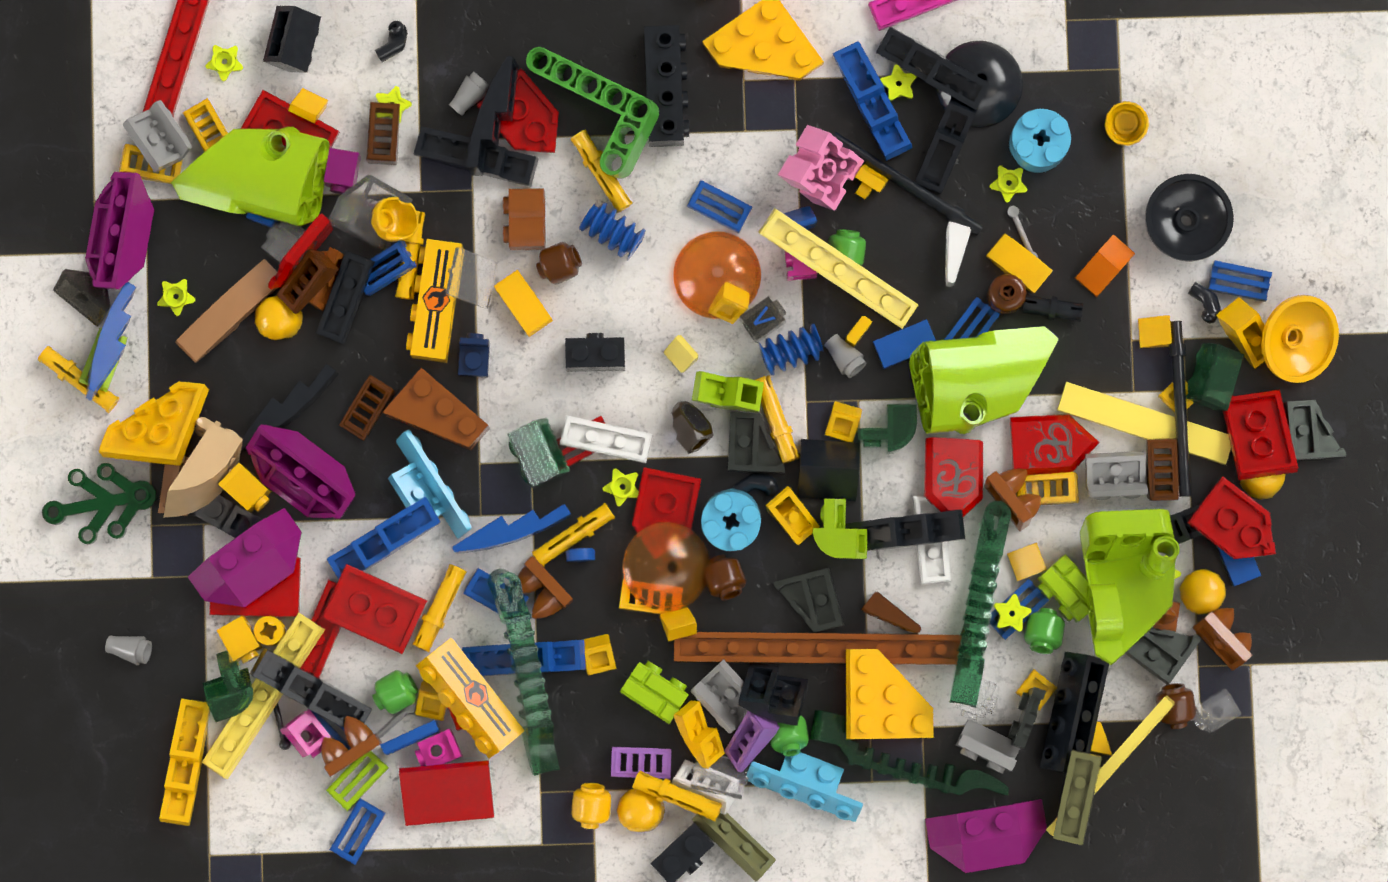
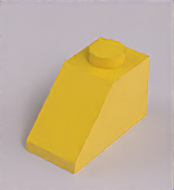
M1238 297L1216 314L1226 335L1250 365L1256 369L1265 361L1261 347L1262 333L1265 325L1259 313Z
M240 463L218 483L219 486L250 513L254 510L259 512L270 500L267 496L271 491Z

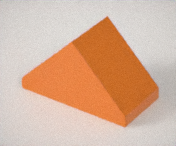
M1113 234L1075 279L1095 297H1098L1135 253Z

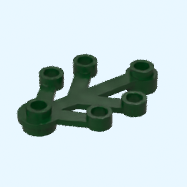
M102 463L97 468L98 477L103 481H112L125 491V493L113 495L89 479L83 470L76 468L68 474L69 483L75 487L83 488L96 498L69 504L49 501L42 509V516L46 522L52 525H59L66 520L67 516L98 510L89 525L81 528L78 533V538L82 543L91 545L96 542L97 533L115 507L127 505L118 521H112L107 528L108 534L112 538L121 539L125 536L127 526L138 510L149 509L155 503V488L146 481L133 483L116 472L113 465ZM103 468H111L112 473L109 477L102 476ZM80 472L82 474L81 482L74 483L73 475ZM139 490L146 492L144 500L139 501L136 499V493ZM57 507L58 515L51 518L49 516L50 508ZM121 525L122 532L119 535H114L112 532L113 526ZM87 530H91L93 533V537L89 541H85L83 538V534Z

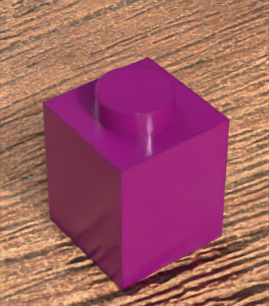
M335 148L329 149L323 182L326 187H330V192L346 195L347 191L355 192L361 162L359 152Z

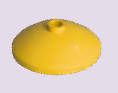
M1296 295L1281 302L1268 317L1262 333V354L1270 371L1278 378L1293 383L1306 382L1320 375L1332 361L1338 346L1339 328L1336 316L1327 303L1313 296Z

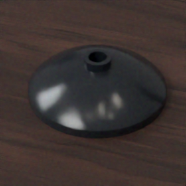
M970 41L955 47L945 56L975 75L984 76L986 81L991 84L978 106L979 108L970 127H989L998 124L1015 110L1022 95L1023 78L1017 61L1006 49L988 41ZM936 88L938 100L942 108L946 110L951 96Z
M1181 174L1161 183L1149 198L1145 211L1146 229L1154 245L1165 255L1186 262L1203 260L1218 252L1227 242L1234 222L1232 204L1226 192L1213 180L1198 174ZM1183 216L1189 217L1191 225L1185 226L1181 218Z

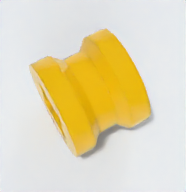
M272 616L262 617L254 626L255 638L266 646L278 645L286 633L283 622Z

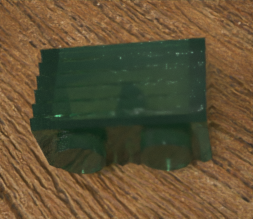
M1203 343L1196 355L1197 366L1194 368L1193 377L1189 380L1186 398L1212 410L1228 411L1244 354L1231 350L1221 344Z
M547 418L531 421L507 434L510 440L508 444L509 449L518 458L522 467L520 470L521 476L531 488L542 486L570 472L568 463L565 461L563 452L560 450L556 436L553 434Z

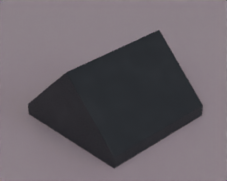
M801 439L797 497L823 500L846 499V501L856 502L860 469V443Z

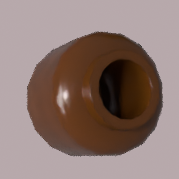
M559 242L543 249L539 254L540 262L536 263L540 277L542 279L547 278L555 285L577 276L579 267L582 266L581 257L574 245L569 246L566 242Z
M1000 275L993 280L988 288V303L998 313H1014L1025 302L1027 295L1026 286L1015 275Z
M725 554L711 558L709 560L710 564L703 572L711 595L719 597L723 601L739 596L746 584V578L740 562L736 558L726 557Z
M1182 683L1163 686L1161 688L1162 691L1156 695V706L1165 696L1170 697L1175 702V705L1160 722L1169 724L1171 729L1187 727V722L1196 717L1193 691L1185 688V684Z

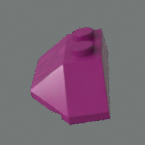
M114 172L110 177L111 181L104 187L95 202L85 260L93 279V287L120 289L145 264L154 208L140 174L131 172Z
M261 424L246 446L260 481L307 517H333L340 519L356 496L345 467L298 431Z
M283 508L257 522L212 554L188 578L204 601L246 607L294 573L302 531L287 510Z
M1042 799L925 819L930 849L965 873L1025 863L1047 829Z

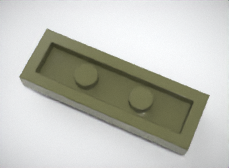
M1076 750L1071 751L1053 839L1078 845L1084 844L1102 756Z
M719 813L716 822L699 814L693 817L692 821L755 882L776 861L728 813L726 815Z

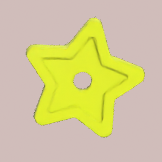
M214 45L212 59L205 67L218 71L221 80L226 81L231 72L243 69L242 64L236 59L238 47L233 46L225 49ZM226 59L227 64H222V61Z
M896 64L891 75L880 78L882 84L888 90L890 101L901 96L909 99L913 98L911 85L917 78L916 75L904 73L900 66ZM897 81H900V82L902 83V85H901V86H897V85H896V82H897Z
M395 86L388 94L377 93L375 95L379 103L393 102L400 104L399 123H401L404 110L412 106L410 101L401 97L398 86ZM377 113V114H376V117H377V118L389 117V118L393 119V114H391V113Z
M1001 165L998 166V179L990 184V188L1000 191L1005 202H1009L1015 193L1027 192L1028 189L1021 181L1023 169L1007 170ZM1008 180L1012 182L1010 186L1006 184Z
M186 279L181 280L177 284H171L166 281L162 282L164 292L157 303L158 306L170 307L174 314L179 316L184 305L195 302V298L187 292ZM175 294L179 295L178 299H174L173 296Z
M613 469L612 481L603 487V491L614 495L617 506H621L627 498H637L639 491L635 487L638 473L634 472L624 475L618 469ZM621 484L626 486L624 490L620 489Z
M1013 594L1007 603L994 604V608L1000 616L997 628L1001 629L1011 626L1018 632L1023 630V619L1032 610L1021 606L1016 594ZM1014 611L1015 615L1010 616L1009 612Z

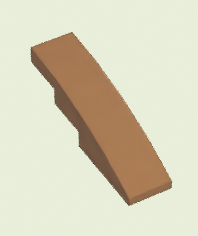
M263 259L205 311L175 343L197 363L235 331L239 324L277 289L268 288V283L278 272Z

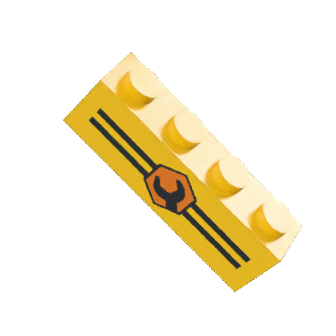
M427 239L426 247H420L419 264H423L422 275L416 276L414 292L419 293L418 304H412L410 321L415 322L414 332L408 333L406 350L411 351L410 355L414 359L444 363L448 361L463 255V245L461 243Z
M452 637L415 665L419 669L422 679L429 683L437 692L441 703L449 707L456 716L459 726L466 730L474 739L477 749L489 759L525 731Z

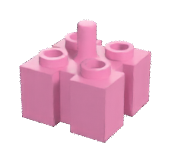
M807 125L796 143L799 151L793 156H788L778 176L791 186L800 189L799 192L812 203L835 211L846 193V190L842 188L847 179L853 181L864 160L852 150L842 147L843 143L830 132Z

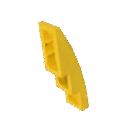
M181 699L169 753L170 762L164 785L165 793L159 817L160 822L190 826L202 765L211 703Z

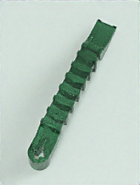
M1002 501L989 503L981 519L949 703H959L974 708L977 705L985 658H982L988 644L986 639L990 629L987 627L992 618L990 610L994 604L993 594L997 588L996 579L1000 572L998 564L1003 556L1011 518V509ZM994 516H997L999 522L994 530Z
M499 568L489 575L488 586L492 592L500 621L506 624L507 631L504 633V638L509 640L510 648L507 649V652L513 658L514 663L511 665V670L516 672L517 677L514 685L520 691V695L516 698L517 702L523 705V709L518 713L519 717L524 719L527 724L522 727L525 730L522 736L531 772L535 776L559 770L553 737L554 725L550 717L552 713L548 707L547 699L549 698L548 694L545 693V679L542 677L540 669L542 665L537 655L539 650L538 646L535 645V631L531 626L530 619L532 617L524 600L521 580L516 574ZM504 578L509 580V583L505 584V589L500 587V584L504 583Z
M815 710L809 739L838 745L847 757L848 765L854 766L856 764L862 766V769L870 771L873 769L878 774H889L894 779L909 780L908 783L922 784L924 788L938 789L940 793L945 794L952 793L961 796L971 789L983 788L1008 796L1009 788L1005 784L979 770H966L961 773L954 787L951 786L955 765L945 764L941 783L935 781L938 766L929 764L926 778L920 776L922 767L920 763L912 762L911 772L908 773L904 771L906 759L897 758L895 768L889 767L891 754L881 752L879 763L873 762L874 748L865 747V752L859 751L860 743L846 739V716Z

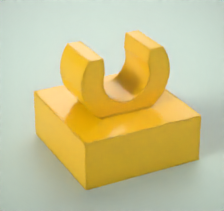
M864 164L855 176V178L862 181L856 194L866 199L872 189L880 193L889 179Z

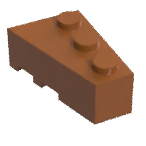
M422 368L383 411L386 417L425 431L470 451L490 430L486 422Z

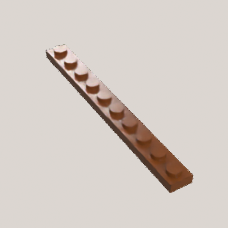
M697 632V634L674 640V662H721L725 660L726 662L846 664V649H878L891 664L970 665L971 635Z

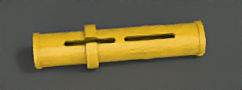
M582 130L574 135L570 140L583 158V165L585 168L588 167L613 207L617 210V213L632 205L633 202L629 199L617 178L606 174L601 169L600 159L603 151L597 149L587 130Z
M416 211L419 217L418 229L412 237L401 240L405 241L407 245L405 248L407 251H410L412 255L410 258L412 261H415L417 267L398 278L396 298L414 300L419 252L421 245L424 243L422 229L425 212Z
M47 346L38 357V361L58 374L57 378L62 382L66 380L86 396L88 385L79 382L83 371L76 367L77 363L72 359L68 361L53 350L52 347ZM98 390L92 400L105 409L107 413H110L120 398L110 391Z
M770 375L755 379L756 381L764 382L761 406L771 431L769 435L775 441L782 463L785 464L799 459L800 455L791 435L793 433L792 427L788 426Z
M603 503L602 506L584 518L582 515L578 517V522L556 535L535 551L533 550L532 554L544 566L585 537L589 536L590 538L595 535L594 531L610 520L615 519V516L607 504Z
M449 564L427 614H424L422 617L423 623L412 645L430 653L439 630L445 626V623H443L467 571Z
M640 770L633 783L632 788L657 797V801H667L715 822L722 808L721 803L671 784V780L666 778L662 780Z

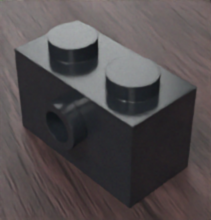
M276 6L263 62L288 72L307 73L312 61L315 40L319 33L321 16L296 6Z
M587 333L586 338H565L566 371H625L624 337L604 338V333Z
M693 823L650 864L667 882H675L686 871L689 875L694 873L703 864L700 858L715 844Z

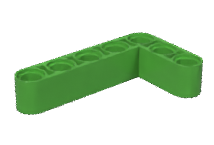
M536 47L530 50L526 57V65L532 72L621 115L603 151L600 167L606 174L615 178L623 179L628 177L633 171L658 119L659 108L657 104L545 48ZM543 56H547L546 66L539 69V60ZM572 68L571 78L564 81L563 74L565 70ZM593 80H596V90L592 93H589V83ZM621 92V102L613 105L614 95ZM646 104L647 113L639 118L638 109L641 105ZM633 130L634 140L626 144L625 135ZM617 157H620L622 164L618 170L613 171L612 162Z

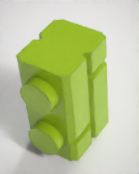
M1064 554L1037 578L1041 583L1038 589L1047 599L1050 600L1053 597L1061 605L1058 611L1068 622L1073 619L1077 623L1088 614L1086 604L1088 582L1087 577Z
M647 661L645 665L639 662L620 692L670 725L674 719L673 715L679 711L689 696L685 692L687 686L674 677L670 681L660 675L662 669L650 661Z

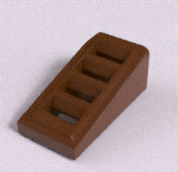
M370 102L366 158L369 164L397 165L400 104ZM391 113L393 114V119L376 118V114ZM376 125L392 126V131L376 130ZM376 137L391 138V143L375 142ZM375 149L390 150V155L375 154Z
M309 249L279 290L277 296L293 313L298 314L338 271V267L323 252ZM309 273L313 275L312 279L308 276ZM300 282L306 286L305 289L299 285ZM292 290L299 295L297 299L291 294Z
M369 375L339 426L365 441L396 391L374 376ZM373 387L383 393V398L380 399L369 392L370 389ZM367 397L378 404L377 408L374 409L364 403V398ZM360 407L372 415L371 418H365L356 412L357 409ZM354 417L365 424V428L362 430L351 423V418Z
M1176 438L1147 439V498L1150 501L1179 500ZM1170 448V454H1154V449ZM1154 461H1170V466H1154ZM1155 473H1170V478H1155ZM1155 485H1170V490H1155Z
M878 591L870 597L861 609L863 613L912 634H918L921 631L919 624Z

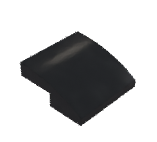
M750 663L739 697V706L763 718L798 726L808 690V679L780 676L779 666Z

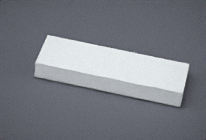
M566 415L560 445L646 463L652 434Z
M924 495L913 496L914 515L940 512ZM947 542L918 545L921 584L951 582Z

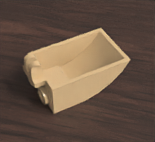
M205 417L197 419L195 432L202 438L168 489L163 518L177 517L195 512L208 505L222 492L223 488L218 483L239 463L243 439L231 429L221 428V423L218 421L214 423Z

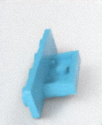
M409 429L398 437L396 443L410 465L390 475L388 480L406 508L427 497L437 516L443 515L458 539L463 537L472 529L468 515L457 505L450 487L443 483L438 475L436 465L424 453L421 441Z
M801 752L795 756H785L780 771L753 761L745 777L746 781L751 782L756 787L767 788L780 793L785 798L801 801L813 809L827 811L842 820L856 822L863 807V803L836 793L844 771L843 768Z

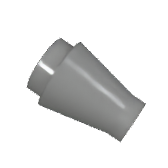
M473 71L470 76L466 75L449 105L460 115H463L486 96L490 85Z
M838 334L832 336L825 343L824 346L828 349L842 375L846 374L848 378H851L865 367L864 355L841 339Z
M110 635L106 641L105 651L135 665L140 663L146 664L151 656L152 642L146 640L144 636Z

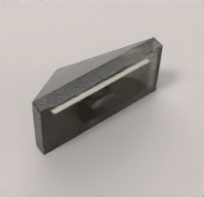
M65 269L62 271L53 291L98 327L111 306L108 289L93 287V279L89 272Z

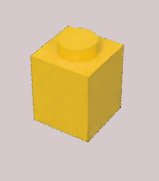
M240 616L216 630L234 662L241 660L245 664L258 657L257 651L263 648L261 643L255 638L254 631L245 616Z

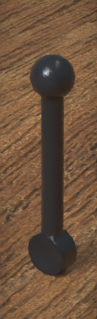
M277 703L274 713L281 738L279 746L282 750H287L290 748L291 742L280 731L284 725L279 704Z

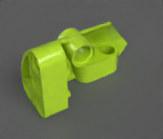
M294 127L282 129L236 128L205 151L171 183L180 200L229 213H251L302 226L313 222L321 210L324 191L323 181L329 155V141L321 137L300 133ZM282 136L286 140V147L282 143Z
M1045 326L988 331L972 338L922 342L910 355L909 366L925 433L956 431L960 434H967L977 426L1017 413L1044 369L1058 338ZM963 413L968 414L971 418V421L968 420Z
M1145 509L1094 512L1085 518L1081 527L1080 540L1088 582L1086 604L1094 652L1097 657L1110 665L1114 664L1135 645L1173 605L1175 562L1180 552V547L1174 539L1168 510ZM1158 552L1164 553L1168 557H1163Z

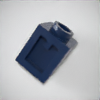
M467 333L466 338H459L458 375L488 378L489 339H484L483 334Z

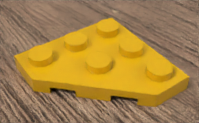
M780 0L759 1L702 41L703 46L716 64L722 68L747 70L751 73L769 76L776 75L800 81L824 64L822 58Z
M178 381L169 387L170 392L157 400L153 397L134 409L135 414L122 422L117 420L107 427L98 452L102 457L180 466L209 389L205 384Z
M846 649V739L934 738L933 707L878 649Z

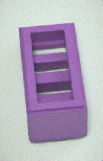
M750 711L746 713L724 751L738 772H743L775 736L780 728L777 722L758 716ZM739 747H740L741 750L743 751L742 754H741L740 751L738 750Z
M612 747L611 777L636 778L638 772L632 771L633 754H639L638 772L639 770L644 772L645 754H651L650 772L644 773L656 778H671V749ZM621 753L627 754L626 771H620ZM657 755H663L662 772H656Z

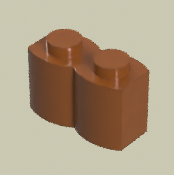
M544 188L509 189V197H503V213L509 214V225L503 226L504 243H509L510 250L545 249Z

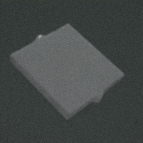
M460 247L455 248L452 266L448 269L450 275L445 294L488 309L495 285L494 280L498 262Z
M722 756L706 769L696 760L695 765L691 768L693 778L690 789L742 799L744 785L748 783L749 779L746 776L748 766L743 772H738L730 759Z

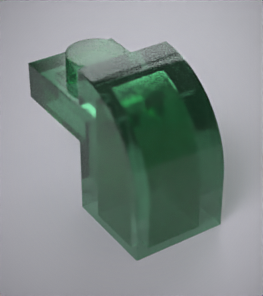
M887 404L886 428H858L857 443H863L864 448H880L881 443H886V454H893L904 449L916 432L917 404Z
M228 650L216 654L221 677L203 683L206 702L215 722L242 713L253 699V687L248 667L241 670L238 660L232 661Z

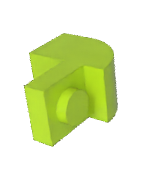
M697 371L691 401L709 404L710 407L757 412L760 411L764 382L743 377H724Z
M824 499V505L821 508V520L824 522V528H813V536L818 547L825 554L834 558L867 559V529H845L846 499Z

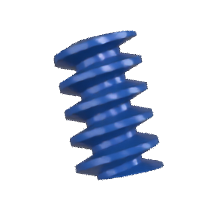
M606 202L599 207L595 206V203L581 222L579 230L584 231L590 227L588 235L591 238L600 233L598 239L600 244L610 240L608 249L612 251L619 246L618 256L623 257L629 253V260L641 244L646 230L643 228L638 233H635V222L626 227L625 215L616 220V209L607 214L605 213Z
M814 323L810 325L809 334L804 327H800L798 337L792 330L788 331L787 341L781 334H778L776 344L770 338H766L765 348H763L758 342L764 364L771 375H775L776 365L785 372L786 362H789L793 368H797L798 358L807 365L808 355H812L816 361H819L820 351H823Z

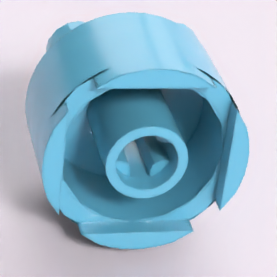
M1048 109L1031 110L1021 116L1009 138V149L1017 164L1023 169L1034 173L1046 172L1056 167L1063 160L1070 147L1071 133L1068 123L1059 114ZM1037 136L1043 137L1045 142L1042 146L1037 145Z
M737 489L723 490L712 496L706 503L701 519L702 530L708 541L715 547L725 551L742 550L750 545L759 533L761 526L760 509L756 501L748 493ZM731 513H735L739 524H733L732 527L727 526V520L723 517H729Z

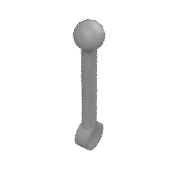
M1010 206L1007 210V215L1013 218L1025 248L1038 258L1037 253L1033 252L1019 220L1018 207Z
M413 703L403 709L377 733L378 737H383L408 713H413L416 710L415 704Z

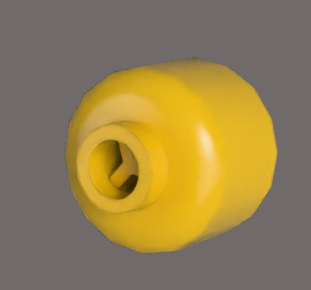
M582 784L581 788L573 793L571 814L574 820L580 822L581 827L587 829L599 828V824L608 821L611 810L610 793L601 784Z

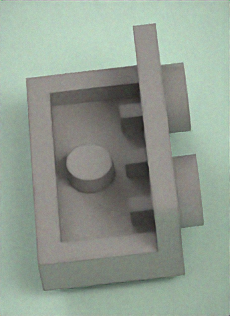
M161 100L156 101L149 110L128 118L123 123V127L154 172L182 161L192 148L187 135L180 129L172 113Z
M1145 452L1085 454V487L1089 497L1097 500H1107L1111 496H1123L1134 499L1140 497V495L1148 494Z
M722 660L691 689V693L696 697V700L700 701L701 705L711 713L717 723L729 734L739 727L748 710L739 706V697L744 681L725 660Z
M967 720L956 743V746L962 748L960 754L976 761L977 757L988 761V768L1003 774L1004 770L1008 772L1013 770L1017 762L1015 758L1020 748L1011 745V739L973 720Z

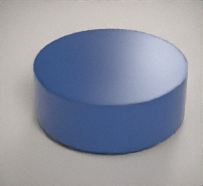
M576 548L565 551L566 562L596 560L595 549Z

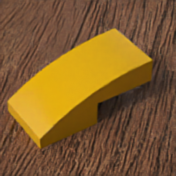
M1003 234L986 255L1004 273L1020 278L1026 289L1031 293H1035L1053 271L1007 234Z
M518 270L494 285L495 290L528 337L553 321Z
M689 701L673 715L683 740L703 768L708 769L725 754L717 728L707 726L700 701Z

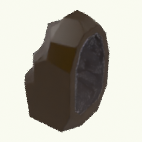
M680 401L673 407L671 414L678 443L688 454L698 451L714 436L711 423L697 407L687 401Z

